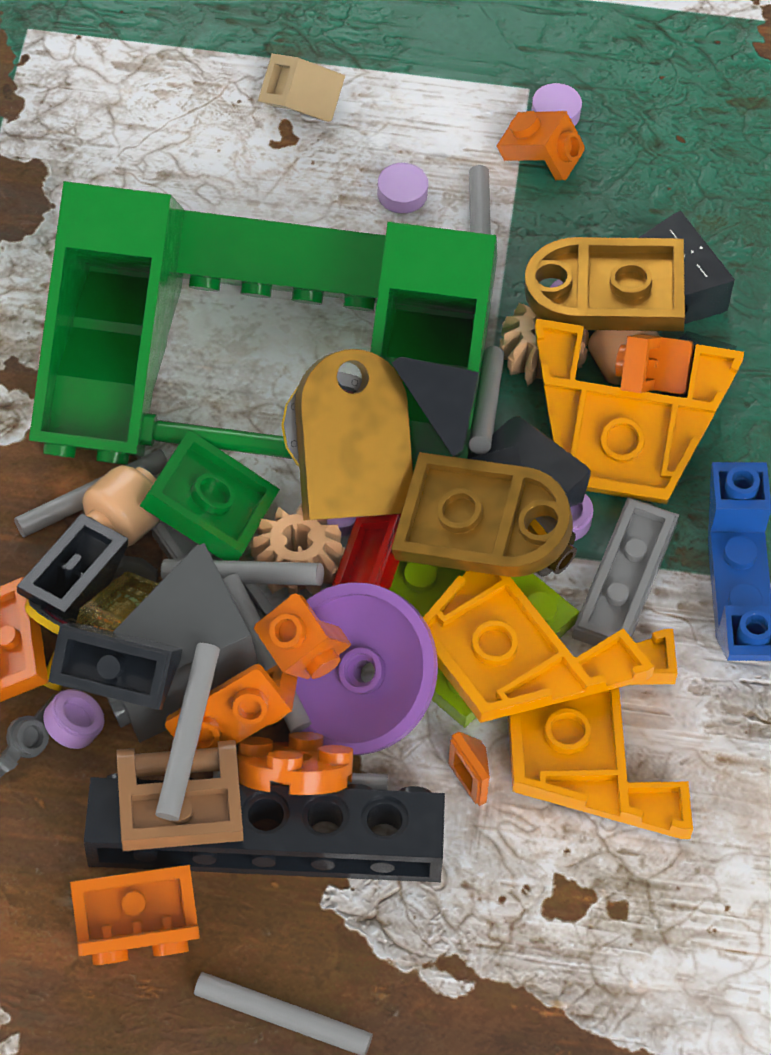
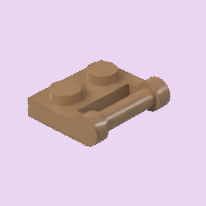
M235 740L218 741V747L196 749L190 773L220 771V778L188 780L178 821L165 820L155 815L163 782L137 785L138 777L165 775L171 751L135 754V748L117 749L123 851L243 841Z

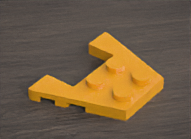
M536 318L535 336L552 441L591 470L586 491L667 504L742 364L744 352L696 344L687 398L651 392L635 393L622 391L620 387L576 380L584 326Z
M536 519L528 526L527 530L532 534H547ZM466 571L462 577L459 575L423 617L435 642L438 668L480 723L643 682L651 678L654 671V665L624 628L578 657H574L511 577Z
M673 629L653 632L650 639L636 643L654 665V671L651 678L631 685L675 684L678 672ZM619 688L508 716L512 792L675 838H691L693 822L688 781H627Z

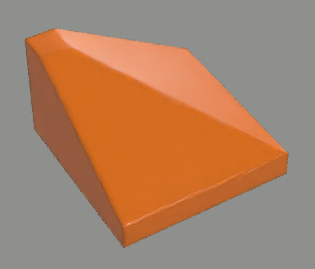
M457 732L451 735L448 764L473 802L481 806L487 802L490 779L486 747L481 740L462 732Z

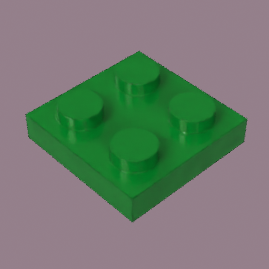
M188 430L141 502L140 507L199 545L205 543L208 551L220 559L238 561L280 489L191 430Z

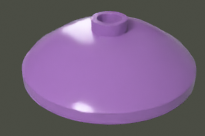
M345 583L316 593L306 601L318 619L339 626L352 645L339 655L340 663L328 674L317 679L298 677L296 693L311 721V725L300 732L322 734L324 736L323 745L348 746L353 748V755L371 754L386 749L399 742L416 727L432 700L437 682L438 660L431 631L421 614L411 603L395 592L377 585ZM367 663H372L375 670L374 676L369 682L365 683L361 678V670Z

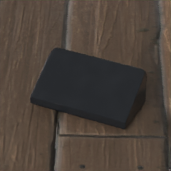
M520 416L509 419L493 433L491 448L487 453L517 445L523 467L540 470L555 479L563 488L570 507L583 502L591 476V470L585 464ZM472 452L471 457L479 456L482 454H476Z
M76 622L60 624L48 682L161 710L178 668L182 648Z

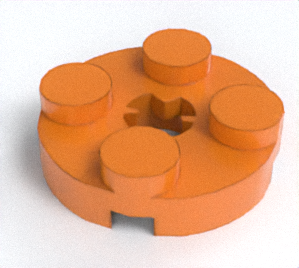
M314 732L290 733L289 742H273V740L264 737H247L240 741L238 745L237 765L239 783L251 789L270 792L271 781L279 784L289 785V794L318 795L338 792L347 788L348 781L352 783L353 748L343 745H323L324 736Z

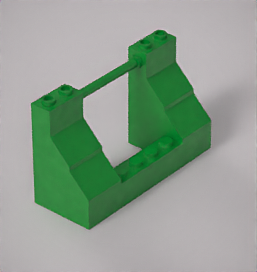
M63 181L29 441L44 444L43 454L75 458L76 448L97 451L96 461L128 465L130 455L144 457L145 446H153L155 441L179 444L187 431L191 430L220 450L292 459L285 447L283 436L163 421L157 419V414L150 413L152 393L167 346L168 333L181 293L183 279H189V288L213 292L220 291L221 283L241 286L240 294L259 298H271L272 290L292 292V301L306 304L322 305L323 296L344 299L343 307L361 311H374L375 303H377L370 352L385 359L393 368V361L399 357H406L479 372L480 378L498 256L497 237L491 234L387 222L386 235L188 211L184 210L171 194ZM403 382L408 401L412 469L414 473L419 452L453 456ZM477 391L475 395L464 453L458 456V458H469V440Z

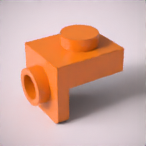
M567 111L518 112L496 145L504 161L545 160L555 180H566L585 150L581 137Z
M648 334L627 336L626 345L621 344L618 349L615 364L616 376L622 377L620 390L635 393H645L653 390L674 394L686 393L688 391L694 350L693 342Z
M296 593L292 594L254 625L255 632L281 671L285 674L309 679L310 677L317 679L331 672L341 661L339 655L352 645L339 626L319 620L306 599Z

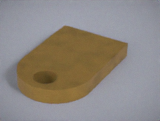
M572 237L551 242L539 249L527 264L525 270V296L528 305L543 320L584 326V330L684 331V239ZM555 278L561 280L563 284L558 287H545L539 284V282L544 279Z
M348 349L326 355L312 364L303 375L295 399L303 521L402 514L413 476L408 401L404 384L396 370L385 359L372 352ZM345 362L357 366L362 375L361 386L354 394L345 392L337 381L338 370Z
M419 452L391 550L395 560L506 577L526 576L548 567L563 553L572 534V513L563 488L555 479L540 470ZM540 516H550L558 521L556 527L545 535H535L527 530L529 524Z

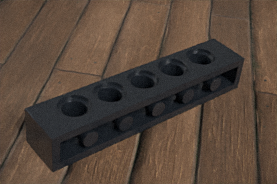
M118 773L110 774L106 778H90L84 834V847L88 867L153 870L190 864V870L194 872L441 883L445 793H432L430 790L418 786L404 787L399 791L373 790L371 787L363 784H347V788L333 793L289 794V785H270V792L248 788L239 783L243 841L123 851ZM137 778V785L162 783L164 780H144ZM261 819H273L280 824L275 829L269 831L259 830L253 826L255 822ZM328 821L336 824L339 828L331 833H320L315 831L312 826L318 822ZM379 824H388L398 831L389 836H380L370 829Z

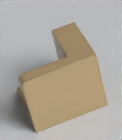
M272 53L258 101L273 107L297 111L313 118L330 122L334 116L345 75L298 57Z

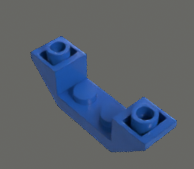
M712 462L708 551L716 640L727 661H771V587L765 536L771 513L767 462Z

